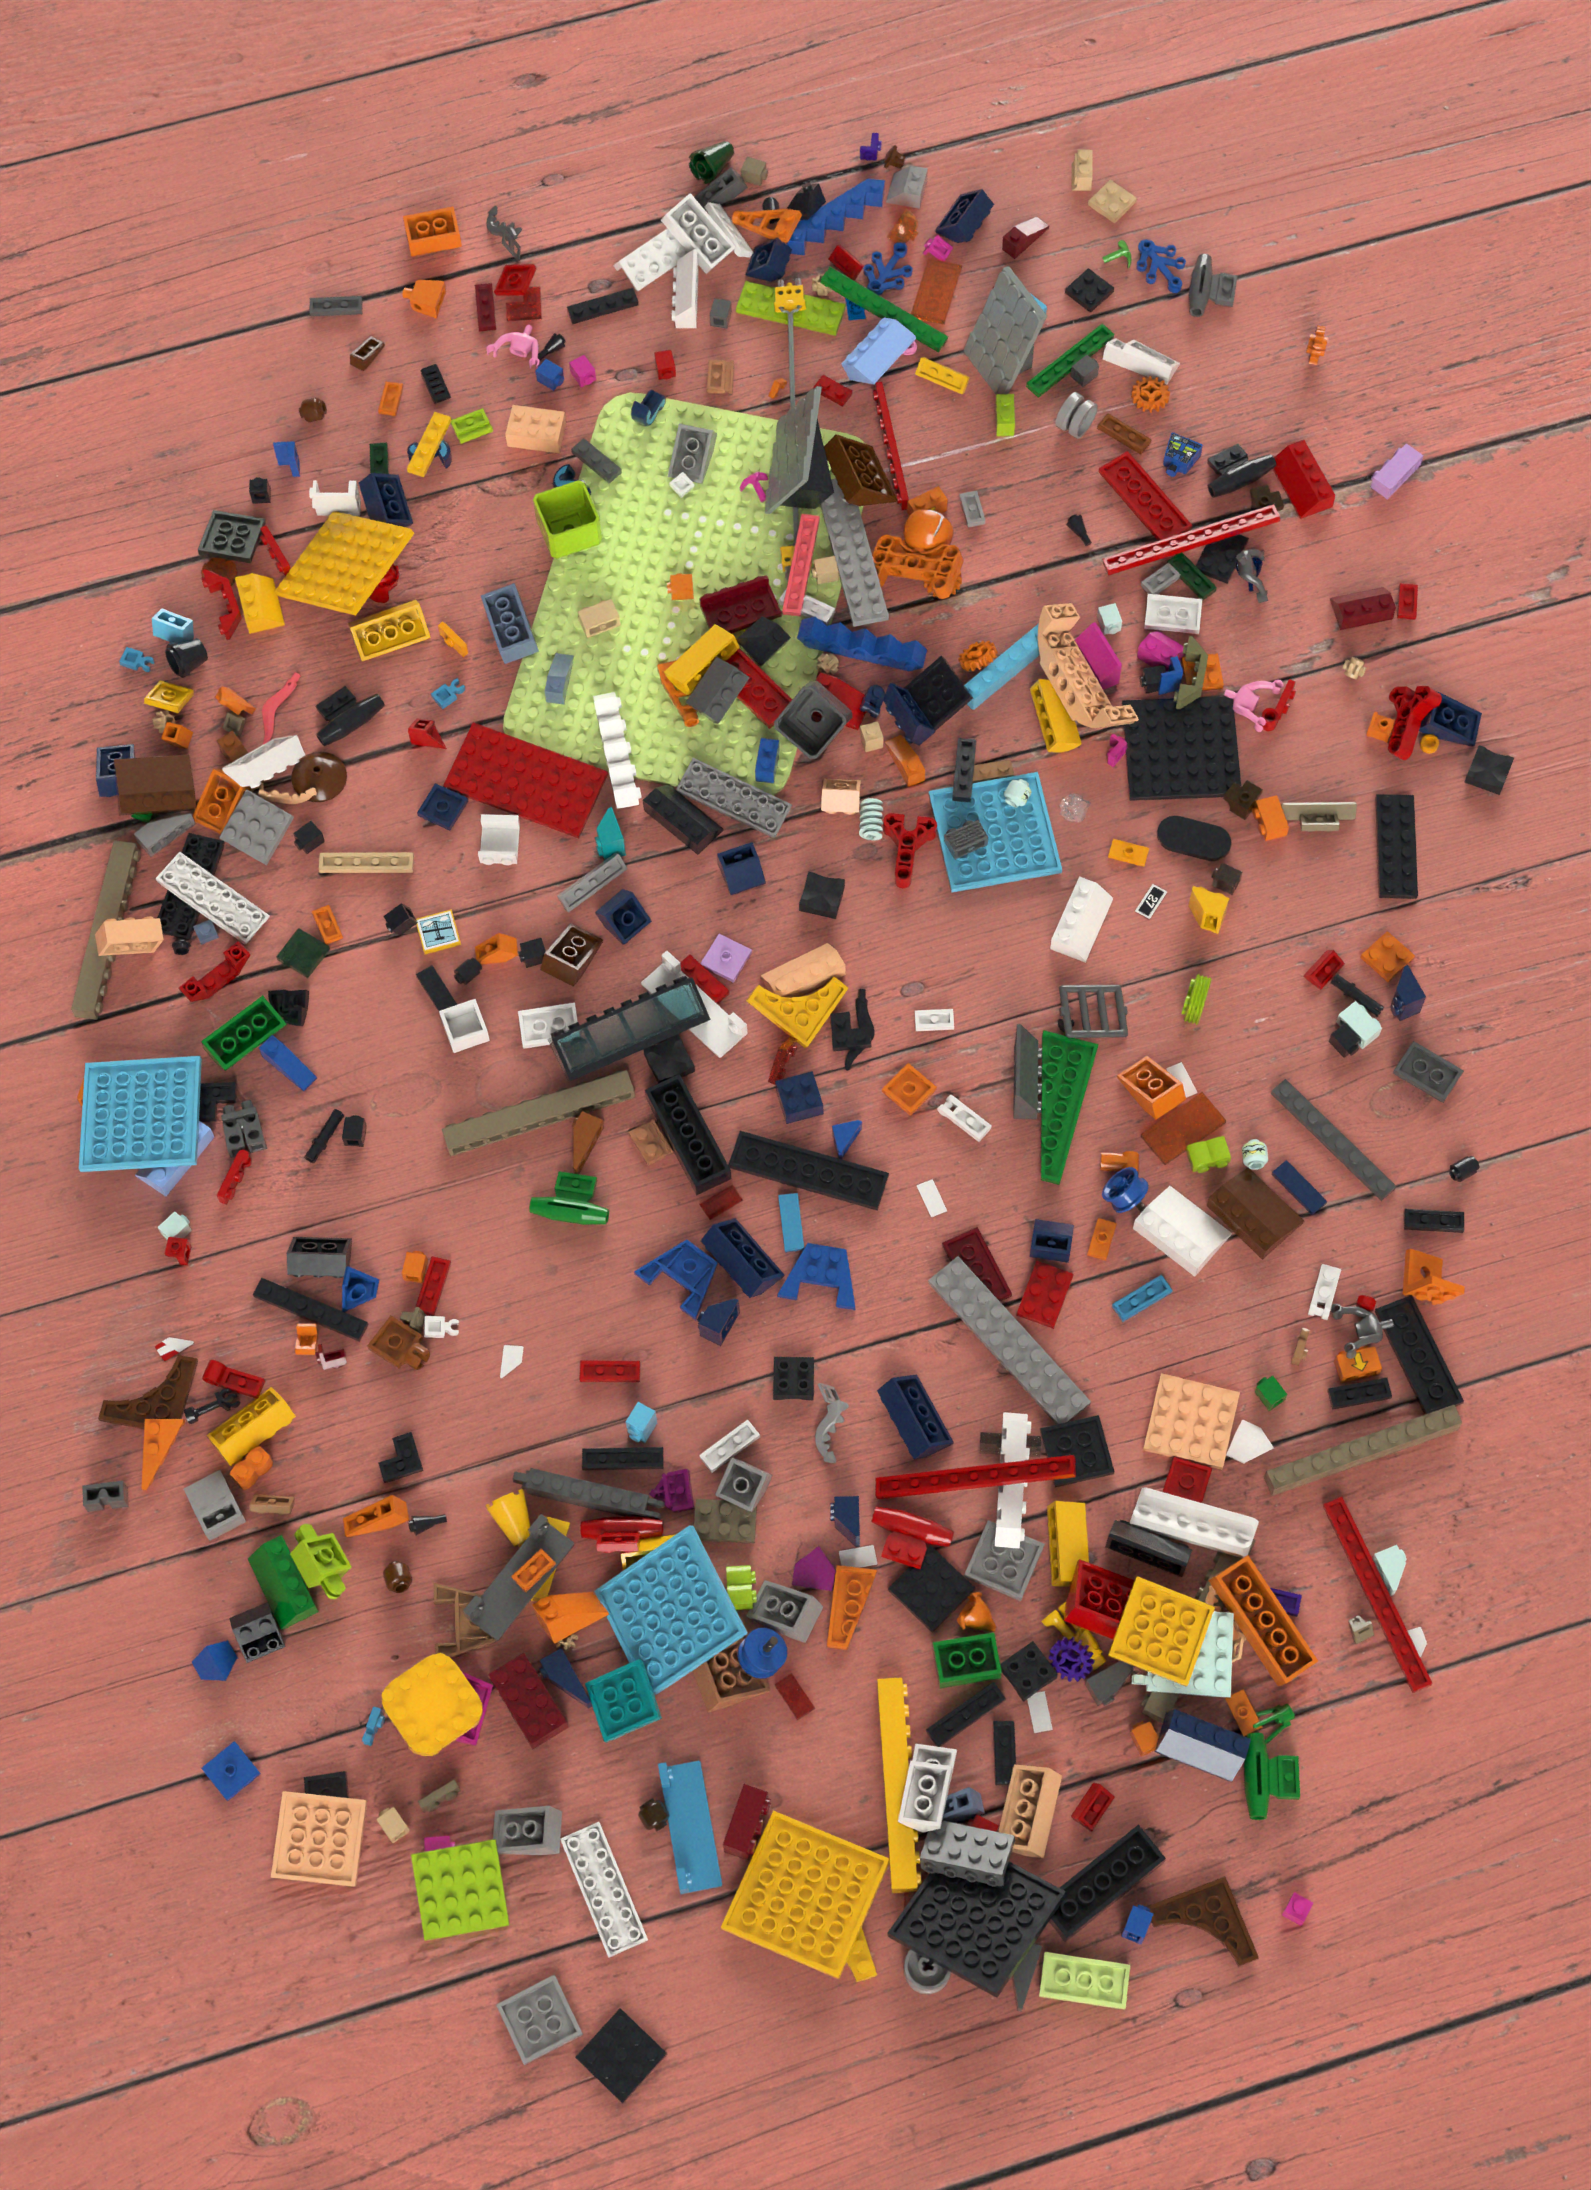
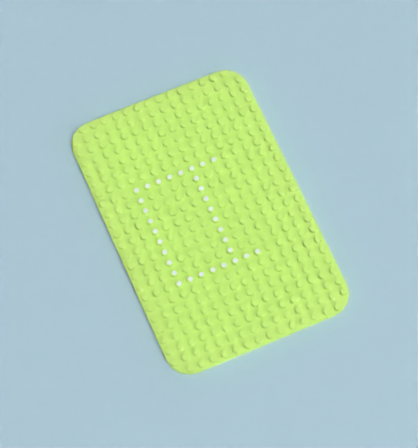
M629 392L614 397L604 405L598 415L590 443L622 469V473L609 484L583 463L578 479L584 480L586 487H589L591 490L590 497L600 519L602 541L599 545L553 559L532 626V632L539 652L522 658L504 715L503 731L512 737L606 770L609 773L593 696L615 692L616 698L620 697L622 708H618L621 720L625 719L627 730L623 731L626 742H630L632 753H628L631 765H635L636 776H633V778L678 787L691 760L695 758L775 796L785 787L790 777L797 747L779 733L774 726L769 729L737 697L718 724L713 723L697 711L699 723L692 727L685 726L682 716L661 683L657 665L677 660L709 630L699 603L700 597L707 593H714L722 588H729L740 582L753 580L758 576H768L769 585L781 612L783 610V606L779 604V599L787 588L788 580L785 579V572H783L780 547L794 543L793 507L779 506L771 514H765L766 501H760L752 484H748L742 492L740 491V485L745 478H748L749 475L755 472H763L767 475L768 480L758 481L766 495V490L769 489V472L772 466L773 443L776 442L778 420L666 398L665 405L661 411H658L654 422L645 427L633 421L631 418V408L634 401L641 403L646 394ZM684 424L713 430L717 433V438L703 484L693 482L695 484L694 488L680 498L669 485L675 478L668 477L678 425ZM820 428L824 446L836 434L864 443L856 436ZM828 462L831 479H836L835 475L831 471L832 468ZM820 505L816 509L798 507L799 524L801 514L820 517L812 557V567H814L813 560L834 556ZM858 506L860 514H862L864 506ZM810 570V578H808L805 595L836 609L842 587L840 577L839 581L817 585L816 578H812ZM678 573L692 574L694 599L672 600V595L667 590V583L671 582L670 575ZM612 599L620 616L621 626L587 638L580 625L577 611L596 605L601 601ZM782 613V617L771 621L779 624L791 638L763 666L760 667L739 643L738 645L760 669L793 699L808 682L816 681L818 675L817 663L819 662L817 659L824 651L808 648L797 639L801 621L808 617L801 615V617L784 615ZM833 617L828 623V625L832 624ZM748 628L743 629V630H740V631H737V632H734V633H731V634H733V635L735 636V638L737 639V638H738L739 636H741ZM555 653L574 655L565 704L547 703L545 697L547 677ZM689 696L679 697L682 706L688 705L685 702ZM761 738L779 740L780 752L774 783L759 782L755 778Z

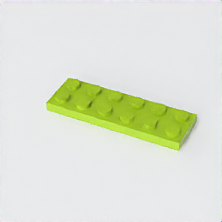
M745 281L736 306V313L788 325V314L775 312V287ZM804 294L806 310L793 313V326L836 336L846 304Z

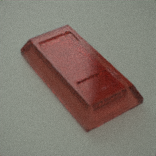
M732 1184L699 1205L709 1220L740 1203L743 1199Z

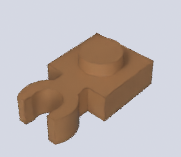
M1301 1329L1291 1364L1299 1366L1301 1360L1305 1361L1308 1352L1305 1345L1310 1330Z

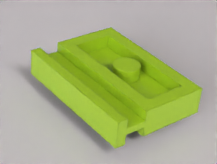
M483 408L451 421V426L460 444L493 432V428Z

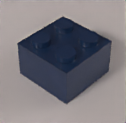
M813 1071L775 1081L776 1093L786 1124L824 1114L822 1099Z

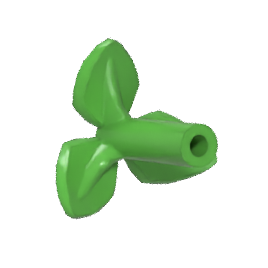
M1124 240L1118 242V246L1121 249L1102 257L1104 263H1107L1121 256H1126L1128 268H1130L1132 262L1131 253Z

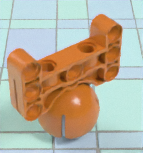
M916 510L905 521L903 541L901 537L881 536L872 554L880 586L882 587L885 584L888 575L931 582V586L939 599L949 597L964 561L959 548L956 545H950L954 534L952 524L939 512Z

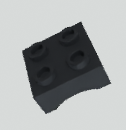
M1479 745L1465 783L1500 795L1514 757L1494 753Z
M808 871L803 894L799 902V911L836 919L845 888V879L828 878Z
M679 1034L660 1044L643 1049L644 1056L658 1084L678 1074L684 1077L695 1072V1066Z
M774 1357L773 1400H814V1357Z
M1034 1641L1000 1664L1002 1673L1012 1684L1023 1702L1041 1688L1053 1682L1058 1676Z

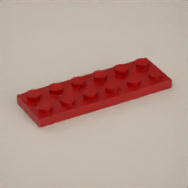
M1128 451L1099 468L1101 476L1158 541L1192 529V524Z
M739 648L725 661L750 677L737 698L770 729L774 726V721L793 699Z

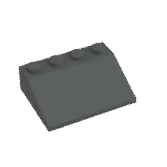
M1017 1024L1014 1046L1013 1119H1037V1113H1041V1101H1038V1095H1041L1042 1084L1038 1083V1077L1042 1075V1066L1038 1065V1059H1042V1048H1038V1040L1021 1024Z

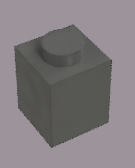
M714 298L710 313V326L728 328L732 313L731 301Z
M1088 355L1084 356L1072 366L1071 378L1082 387L1086 386L1098 376V362Z

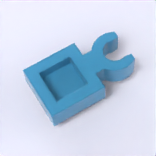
M126 647L119 661L121 666L136 671L139 667H142L145 672L151 671L150 667L146 666L147 663H155L152 657H144L143 652Z
M457 678L451 682L449 687L444 684L432 692L431 697L444 709L457 700L456 694H462L465 691V686L456 687L460 684Z
M374 1706L372 1708L366 1725L367 1729L362 1738V1742L365 1745L372 1746L375 1733L384 1724L385 1716H383L384 1713L380 1708Z

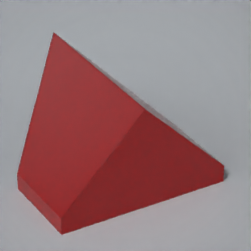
M417 718L409 726L408 734L411 744L447 749L435 726V721Z

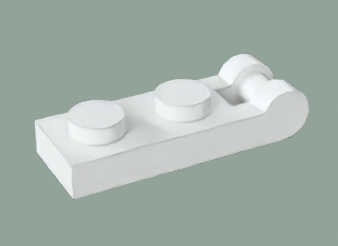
M952 1095L946 1098L944 1105L941 1104L937 1108L941 1115L950 1119L978 1142L981 1141L992 1127ZM951 1107L956 1108L953 1112L950 1110Z
M1325 1264L1321 1265L1308 1315L1314 1316L1315 1314L1321 1316V1319L1328 1320L1341 1269ZM1317 1304L1325 1306L1324 1309L1317 1307Z

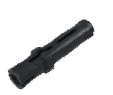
M1339 974L1330 983L1344 992L1346 997H1351L1377 1017L1385 1008L1356 988L1354 983H1349Z
M334 1109L319 1135L312 1140V1145L304 1156L307 1161L315 1163L322 1150L326 1149L328 1140L345 1116L341 1111Z

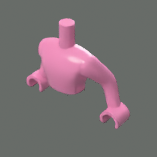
M526 325L523 333L511 332L500 336L494 344H490L486 348L487 355L494 351L493 355L497 357V350L505 342H511L510 352L512 354L526 357L532 350L529 367L531 368L535 364L537 369L540 366L538 359L539 345L538 341L530 336L533 329L531 325Z
M1275 680L1274 682L1255 681L1242 686L1237 693L1226 689L1224 696L1234 700L1233 710L1235 713L1250 719L1255 723L1254 729L1257 732H1261L1263 730L1261 725H1265L1266 721L1264 718H1258L1253 714L1260 696L1252 691L1266 688L1271 689L1274 694H1279L1280 688L1283 687V682L1281 680Z

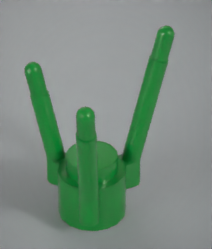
M1288 1704L1283 1706L1277 1705L1273 1708L1256 1712L1258 1717L1273 1713V1715L1253 1724V1728L1273 1720L1278 1724L1282 1723L1265 1739L1266 1744L1284 1728L1290 1726V1721L1295 1718L1294 1712Z

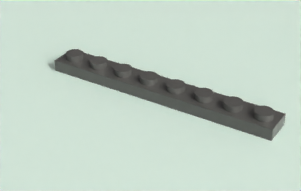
M1286 1079L1271 1091V1094L1381 1201L1395 1190L1396 1185Z

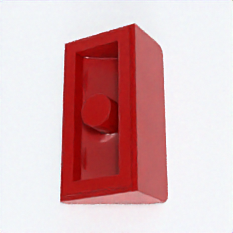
M1327 950L1304 974V977L1321 990L1345 963L1334 950Z
M1093 1783L1072 1813L1071 1818L1089 1831H1093L1115 1796L1101 1784Z

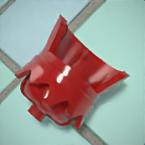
M392 564L369 596L371 600L377 603L388 602V591L398 584L400 573L397 565Z

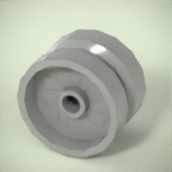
M1073 392L1062 405L1055 425L1063 431L1069 429L1068 433L1079 439L1091 426L1096 416L1098 405L1091 400L1085 401L1084 396Z
M909 1950L905 1958L904 1975L906 1982L913 1990L921 1994H933L946 1986L950 1978V1971ZM928 1965L932 1970L925 1972L923 1969L924 1966Z

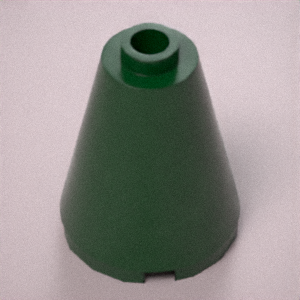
M723 141L694 151L689 156L691 161L689 168L696 179L705 181V184L711 183L733 157L734 148L729 142Z

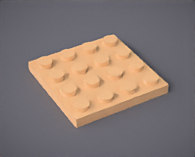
M1161 1373L1143 1450L1172 1458L1176 1456L1222 1470L1240 1392Z
M283 1791L271 1878L356 1887L367 1800Z

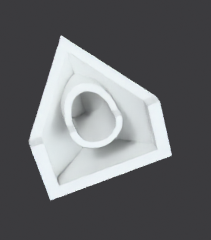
M1242 1419L1226 1456L1245 1464L1274 1447L1260 1427Z

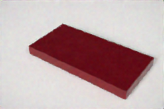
M978 1227L942 1242L950 1262L959 1256L1000 1302L1012 1297V1292Z

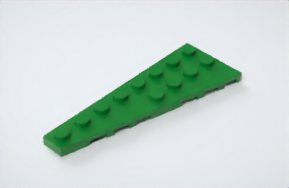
M1045 1030L1042 1033L1041 1180L1060 1185L1099 1044L1076 1038H1067L1064 1035Z

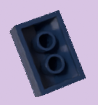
M983 189L961 194L935 229V232L956 243L969 242L973 238L974 232L981 227L984 218L991 213L990 210L994 203Z
M370 473L359 482L369 519L401 527L413 524L399 475Z
M890 683L883 699L887 706L885 708L890 715L895 717L896 725L905 732L904 737L911 744L914 743L920 746L936 731L909 691Z

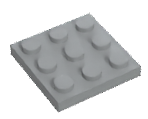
M246 789L219 838L267 865L294 816Z
M988 1520L964 1577L1021 1601L1045 1544L1024 1535V1541H1020L1019 1548L995 1546L996 1523Z
M555 1974L496 2004L524 2065L583 2035Z

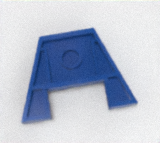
M686 1239L634 1271V1274L650 1286L663 1271L691 1292L689 1297L680 1306V1309L696 1320L718 1263Z
M807 1243L777 1296L797 1300L800 1282L839 1289L836 1307L856 1310L847 1250Z

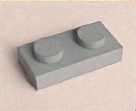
M972 491L960 494L959 499L967 527L984 525L985 517L978 492Z
M1167 563L1143 580L1141 587L1148 594L1157 595L1180 579V574L1170 563Z

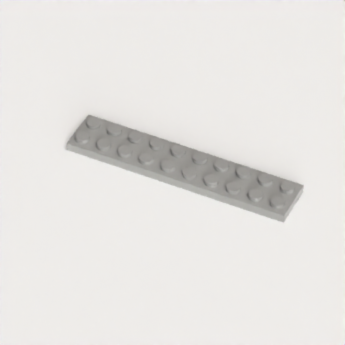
M831 479L834 493L821 503L820 506L839 570V577L852 625L854 627L889 620L859 507L847 503L841 488L837 484V479Z
M959 1256L928 1280L929 1285L1056 1425L1071 1421L1090 1405L1091 1401Z

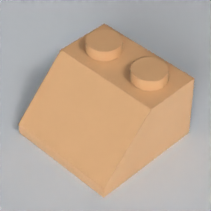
M824 779L821 811L829 814L844 812L845 814L852 815L855 812L859 813L861 780Z

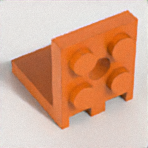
M1411 1248L1406 1250L1402 1295L1407 1296L1410 1294L1415 1296L1417 1300H1428L1432 1302V1305H1437L1463 1295L1465 1286L1441 1279L1443 1259ZM1421 1269L1425 1272V1278L1421 1275Z

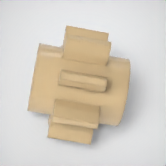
M818 274L816 279H812V291H816L818 296H827L829 291L832 292V289L820 283L824 274Z
M822 654L817 659L819 661L817 663L819 672L833 676L839 670L837 668L839 661L833 654Z
M1352 657L1351 660L1347 659L1342 667L1346 670L1344 674L1353 679H1357L1358 676L1362 677L1366 671V667H1363L1364 661Z
M168 710L156 712L157 716L152 719L153 728L159 729V733H163L167 722L176 724L175 716L170 715Z
M569 1635L567 1642H563V1640L558 1641L557 1650L562 1647L568 1652V1648L571 1646L575 1648L574 1640L578 1639V1635Z

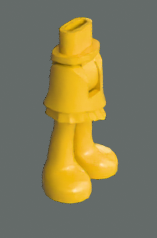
M1065 1602L1058 1608V1611L1054 1610L1041 1622L1046 1627L1055 1626L1068 1641L1074 1637L1075 1642L1078 1643L1081 1639L1082 1646L1088 1645L1087 1651L1093 1652L1091 1659L1094 1660L1092 1667L1093 1671H1095L1107 1662L1102 1655L1103 1651L1100 1649L1091 1631L1074 1624L1071 1625L1076 1633L1074 1634L1059 1614V1612L1062 1615L1065 1614Z

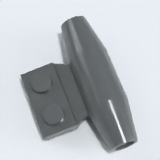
M1200 254L1192 271L1189 289L1190 314L1194 317H1200L1204 314L1209 299L1215 302V304L1233 307L1237 275L1226 273L1213 275L1212 258L1208 254Z

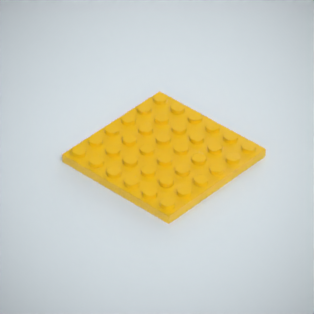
M336 511L332 512L289 570V573L279 584L275 593L279 597L356 616L412 538L414 532L406 527Z
M773 1811L721 1925V1929L839 1979L890 1863V1859Z

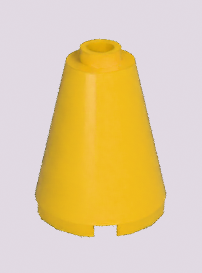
M523 1489L518 1490V1495L512 1492L492 1501L493 1506H490V1504L485 1506L512 1545L519 1548L530 1536L528 1529L531 1527Z

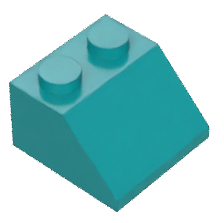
M610 807L596 829L597 837H594L599 857H603L604 861L614 853H618L620 857L626 856L624 838L613 808Z

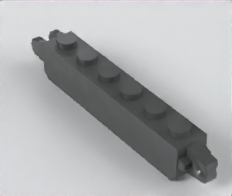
M533 1468L530 1471L526 1470V1473L514 1472L513 1482L521 1484V1488L525 1489L530 1495L625 1517L638 1516L660 1520L661 1515L657 1512L648 1511V1506L663 1508L665 1504L663 1501L649 1498V1495Z

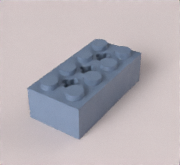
M515 583L481 595L494 638L505 664L539 652Z

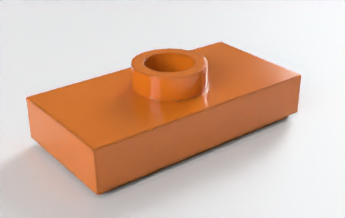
M385 382L378 409L379 414L397 415L403 383Z
M329 905L311 911L325 945L343 939Z
M1100 1218L1097 1219L1087 1256L1104 1261L1107 1260L1117 1223Z
M541 1548L511 1578L526 1593L556 1563Z
M1244 1689L1231 1695L1230 1698H1225L1243 1736L1246 1737L1247 1734L1254 1733L1263 1728V1726L1253 1728V1724L1258 1723L1260 1720Z

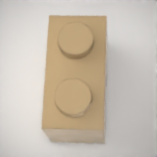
M612 599L601 601L596 605L577 611L580 625L587 638L621 626L620 616Z

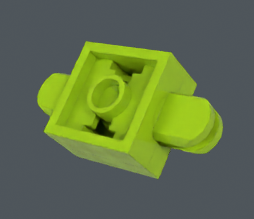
M303 1524L294 1533L298 1545L290 1555L308 1588L321 1585L328 1598L337 1599L346 1589L341 1578L350 1570L351 1565L333 1533L317 1536L312 1525Z

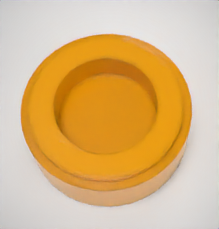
M1432 734L1424 735L1420 741L1421 750L1429 754L1437 751L1439 739Z

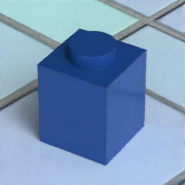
M545 359L535 370L537 381L553 391L558 386H561L564 381L563 368L548 359Z

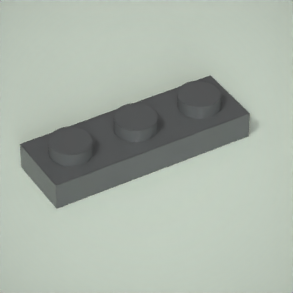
M362 296L310 298V317L363 314Z
M584 438L571 449L572 454L609 484L622 473V469Z

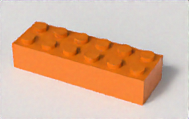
M1249 1555L1239 1559L1208 1580L1229 1613H1234V1621L1278 1687L1288 1683L1318 1662Z

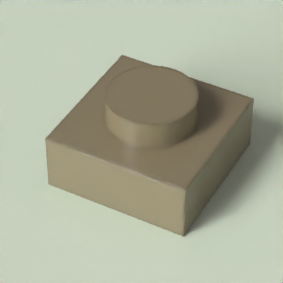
M233 711L227 712L222 729L228 732L233 731L236 736L242 735L246 718L237 715Z

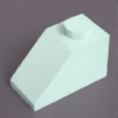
M1397 1545L1375 1553L1372 1558L1390 1596L1394 1595L1398 1588L1406 1565L1405 1561L1407 1560L1405 1553L1402 1549L1399 1550Z

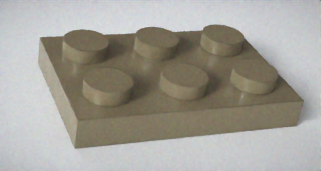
M696 1499L694 1528L701 1541L755 1543L757 1506L750 1512L726 1500Z

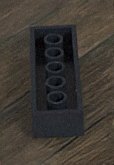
M678 1074L646 1089V1100L695 1194L699 1195L731 1180V1170L681 1075Z
M1137 1825L1060 1887V1889L1066 1891V1897L1049 1923L1064 1942L1068 1941L1160 1867L1166 1860L1165 1856L1140 1825Z

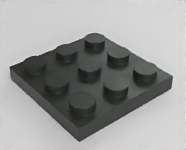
M213 510L198 547V555L251 563L262 535L260 528L266 524L265 519Z

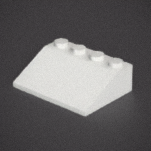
M1171 1186L1164 1190L1135 1219L1133 1226L1135 1231L1194 1277L1232 1234Z

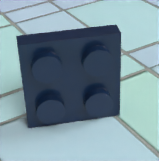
M435 783L418 810L417 815L451 831L467 805L468 798Z

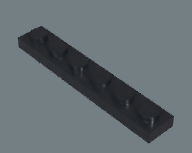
M261 1278L253 1293L254 1298L359 1342L369 1325L368 1322L264 1278Z

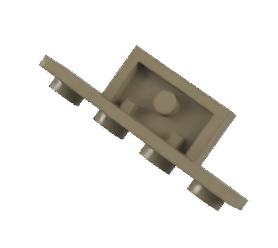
M1282 803L1281 807L1286 820L1300 821L1301 831L1330 832L1339 831V820H1354L1356 818L1357 803Z

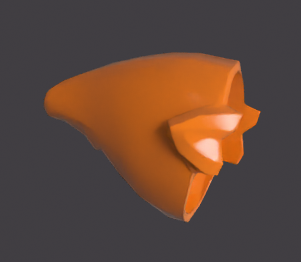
M981 1592L972 1593L967 1597L970 1600L961 1610L957 1622L963 1630L965 1627L994 1632L997 1626L992 1619L990 1609L980 1598L982 1596Z

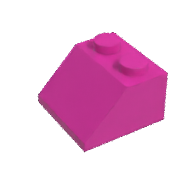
M1158 630L1149 633L1138 647L1137 658L1151 667L1165 665L1166 672H1168L1172 657L1178 656L1179 661L1184 657V646Z

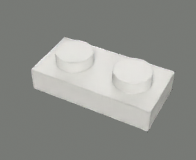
M953 1009L915 1011L916 1031L954 1030Z

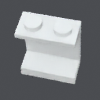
M313 480V488H310L309 495L312 498V507L316 509L317 516H329L335 511L360 516L361 498L356 481H349L348 493H320L317 480Z
M481 814L482 837L481 849L478 851L480 863L492 865L493 863H501L503 865L517 864L520 833L519 815Z

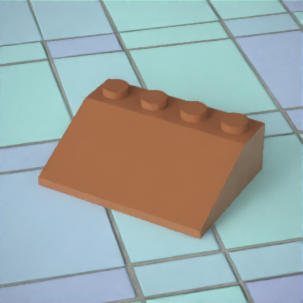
M740 1614L739 1617L748 1633L742 1614ZM748 1634L693 1670L708 1712L730 1707L770 1691L766 1678L759 1679L750 1676L742 1669L738 1661L739 1645Z

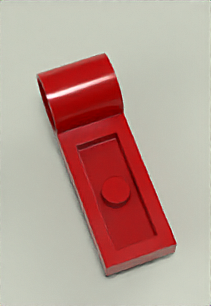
M1288 680L1275 709L1266 708L1262 712L1261 717L1266 721L1265 725H1261L1264 731H1273L1282 715L1287 714L1290 707L1288 702L1290 699H1294L1297 689H1294L1296 681Z
M209 1360L202 1376V1380L208 1384L223 1389L227 1388L233 1392L256 1399L259 1398L265 1384L264 1378L228 1368L216 1360Z

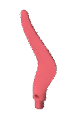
M294 672L291 679L287 680L284 687L269 698L263 706L262 716L265 730L263 744L269 742L272 738L277 708L297 686V681L301 676Z

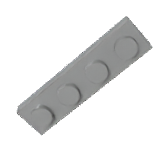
M614 853L557 895L564 909L570 912L628 868L620 855Z

